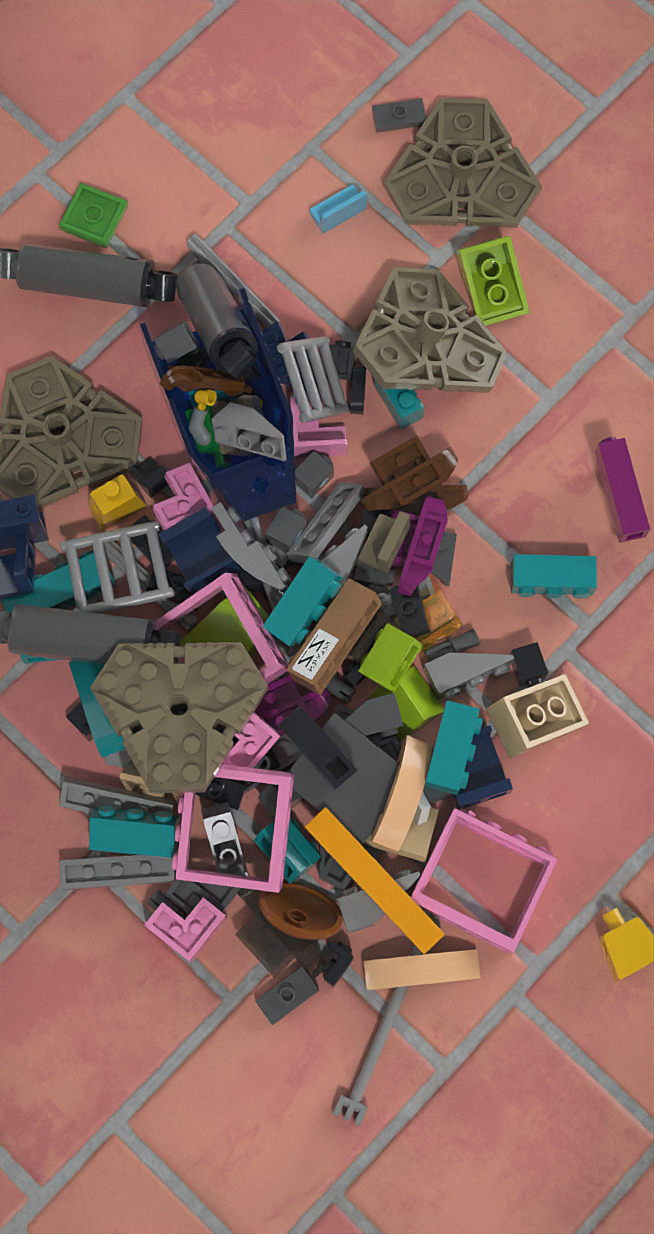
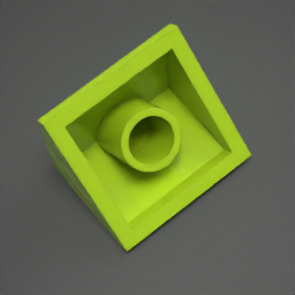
M410 667L394 692L403 726L397 727L398 733L395 734L400 742L404 740L406 735L410 736L444 712V707L416 667ZM379 686L369 695V698L381 697L392 694V692Z

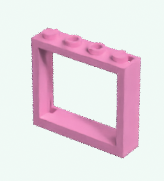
M224 573L155 621V630H168L167 628L223 590L267 666L266 669L260 672L265 682L268 684L287 671V660L272 634L262 627L265 622L236 573ZM178 658V663L176 664H185L184 658Z
M222 764L215 777L279 785L269 879L188 869L195 793H184V796H180L178 813L182 814L181 825H177L175 842H179L178 853H174L172 870H176V879L279 893L283 886L295 773Z
M454 808L411 898L423 911L431 913L432 916L436 915L440 920L512 955L558 859L552 857L553 853L547 851L545 847L537 846V848L526 844L527 839L516 833H512L510 836L502 832V827L492 821L486 820L484 823L475 819L476 814L470 810L468 812L461 808L459 811ZM456 824L543 866L510 937L422 894Z

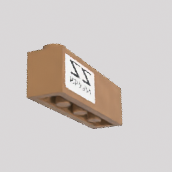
M349 578L344 585H341L340 590L335 595V599L326 608L316 627L306 635L304 644L299 652L295 653L289 660L286 670L294 681L319 695L322 694L382 605L376 592Z

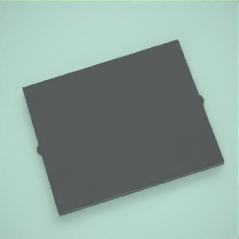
M334 713L322 730L341 749L358 771L336 790L332 789L303 754L288 772L295 773L293 790L319 811L326 807L350 834L363 845L374 831L379 815L384 813L399 763Z

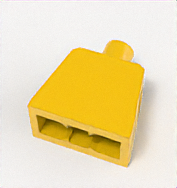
M124 474L105 483L89 494V511L102 532L146 507L134 484Z
M617 908L602 915L610 932L599 937L615 982L654 962V935L638 916L625 923Z

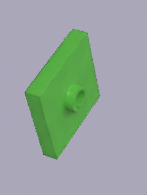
M80 183L59 224V229L107 249L128 207V201Z

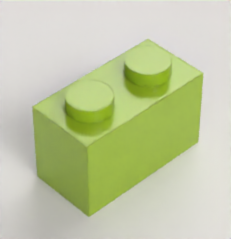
M387 623L377 633L375 644L370 652L363 656L358 672L394 693L423 645L415 638Z

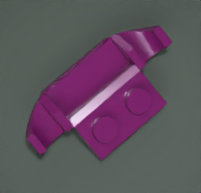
M432 496L426 497L420 516L406 513L410 515V529L392 564L393 566L403 568L398 593L412 596L415 588L425 581L433 571L448 518L443 500ZM394 510L392 518L396 519L400 511Z
M289 675L268 685V690L254 712L274 728L281 737L285 733L278 724L299 706L316 722L322 716L325 709L334 701L327 689H324L321 695L312 692L301 697L294 680ZM234 735L232 741L235 745L239 739Z

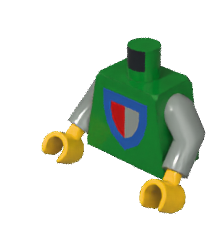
M199 390L195 393V401L198 403V406L185 411L189 423V431L200 454L214 455L217 468L229 467L232 465L231 455L220 452L219 443L215 442L211 406L215 404L217 394L213 390ZM259 398L260 405L262 407L263 402L262 399Z

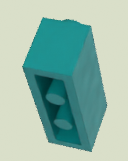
M514 554L511 562V593H516L520 597L546 594L548 598L573 595L574 598L584 599L593 595L597 589L596 556Z
M309 556L262 627L289 646L297 647L298 644H303L306 635L310 632L308 629L313 621H318L325 612L326 607L324 605L329 597L333 598L340 590L341 584L339 582L343 577L318 559Z
M446 701L424 787L458 795L460 788H466L469 772L464 771L466 762L473 761L476 745L471 744L474 734L479 735L483 718L478 717L479 708Z
M109 805L96 807L90 817L89 850L173 858L179 842H175L177 825L180 824V815H172L168 811L149 813L139 808L117 810Z

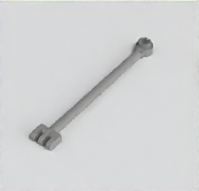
M435 915L432 921L440 928V920ZM414 945L409 956L422 955L423 953ZM409 986L395 988L349 1098L343 1095L340 1096L333 1112L334 1115L339 1116L342 1106H345L348 1109L344 1119L349 1121L354 1110L358 1112L354 1124L360 1126L368 1108L361 1104L360 1101Z

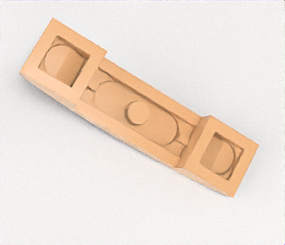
M408 735L405 736L397 759L399 766L384 813L379 815L371 839L372 843L395 852L400 850L415 816L424 789L431 760L432 745Z
M477 949L363 961L366 990L481 978Z

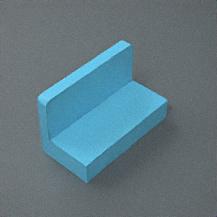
M352 184L309 209L310 215L324 234L367 209V194L365 191L359 193Z

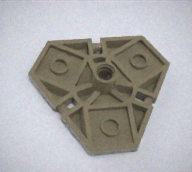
M440 98L415 135L416 143L408 145L384 181L386 191L406 224L409 225L439 224L443 226H457V223H467V226L517 228L542 188L519 148H512L510 145L512 137L488 99ZM500 151H502L503 154H501V155L498 156L497 153L500 152ZM457 209H467V213L457 212Z
M393 267L373 307L374 309L370 313L352 350L379 385L385 389L432 390L433 388H438L441 391L450 390L456 392L458 390L460 392L489 393L494 386L508 352L477 315L470 317L466 313L469 306L439 270Z
M53 356L7 374L0 412V426L3 427L2 433H0V491L11 499L34 494L37 508L41 509L53 502L60 501L62 498L79 493L78 489L88 485L90 488L105 480L112 479V477L124 474L129 471L128 467L131 464L137 468L143 426L142 417L104 391L100 390L99 393L94 391L91 382ZM88 398L91 401V403L88 406H85L83 403ZM58 428L65 429L63 433L59 435L52 434L53 431ZM13 430H21L20 435L12 434ZM81 470L83 476L73 479L71 474Z
M241 642L186 643L185 646H175L174 643H124L117 645L93 682L91 690L117 736L121 735L123 737V746L150 793H197L207 790L234 745L232 741L235 733L241 734L268 690V685ZM175 658H185V664H175ZM178 707H186L188 709L182 715L173 714V711ZM218 724L225 727L222 733L215 730ZM140 725L142 730L134 734L131 729Z

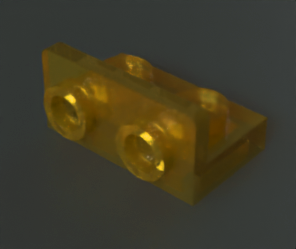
M441 590L423 600L431 633L415 638L423 645L420 651H425L433 646L442 637L453 635L458 630V627L462 626L461 620ZM396 617L394 620L400 628L398 618Z

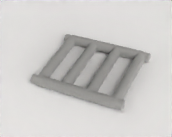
M328 337L288 341L277 346L278 352L282 353L300 411L299 420L303 423L345 414L350 411V405L346 402L330 351V339ZM317 348H319V351H320V354H321V357H322V361H323V364H324V367H325V370H326V374H327V377H328V380H329V383H330V387H331V390H332V393H333V396H334V400H333V397H332V394H331V391H330V388H329V384H328V381H327V378H326V375H325V371H324V368H323V365H322V362H321V358H320V355H319V352H318V349H317ZM305 350H307V353H308V356H309V359H310V363H311V366H312V369H313V372H314V375H315V379H316V382H317V385H318V388H319V392H320V395H321V398H322L324 407L322 406V403H321V400H320V396H319V393H318V390H317V387H316V383H315V380H314V377H313V374H312V370H311V367H310V364H309V361H308L307 354H306V351H305ZM293 352H295V356H296V359H297V362H298V365H299V369H300V372H301V375H302V378H303V382H304V385H305V388H306V391H307V394H308V398H309V401H310L312 410L310 409V406H309V403H308V400H307V397H306V393H305V390H304V387H303V384H302V380H301V377H300V374H299V371H298V367H297V364H296V361H295Z
M159 521L147 522L60 542L62 551L66 552L76 603L74 611L100 614L175 596L174 590L168 585L157 533L160 530ZM147 534L158 589L142 593L130 537ZM120 540L131 595L115 599L103 543ZM93 546L104 601L87 605L76 549Z

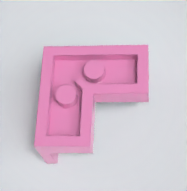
M290 397L294 458L308 457L313 451L320 456L322 454L325 456L347 455L346 427L319 428L318 420L301 422L299 420L300 411L296 404V398Z
M190 463L165 473L164 477L175 497L153 506L152 510L162 526L161 532L204 507H207L213 514L212 507L214 506Z
M254 712L241 734L235 733L239 740L232 747L223 764L254 768L279 739L280 734Z
M205 898L200 900L185 920L162 902L144 926L192 964L227 920V917Z

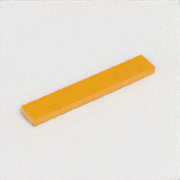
M326 807L304 827L423 954L428 952L445 935Z

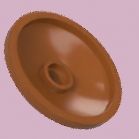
M284 880L279 893L261 890L258 898L259 908L268 922L283 933L304 940L325 939L335 935L342 925V912L335 901L322 891L304 883L294 881L290 884Z

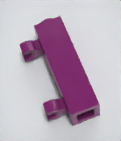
M616 437L605 438L598 443L595 456L619 543L645 538L650 531V526L625 438L616 439Z

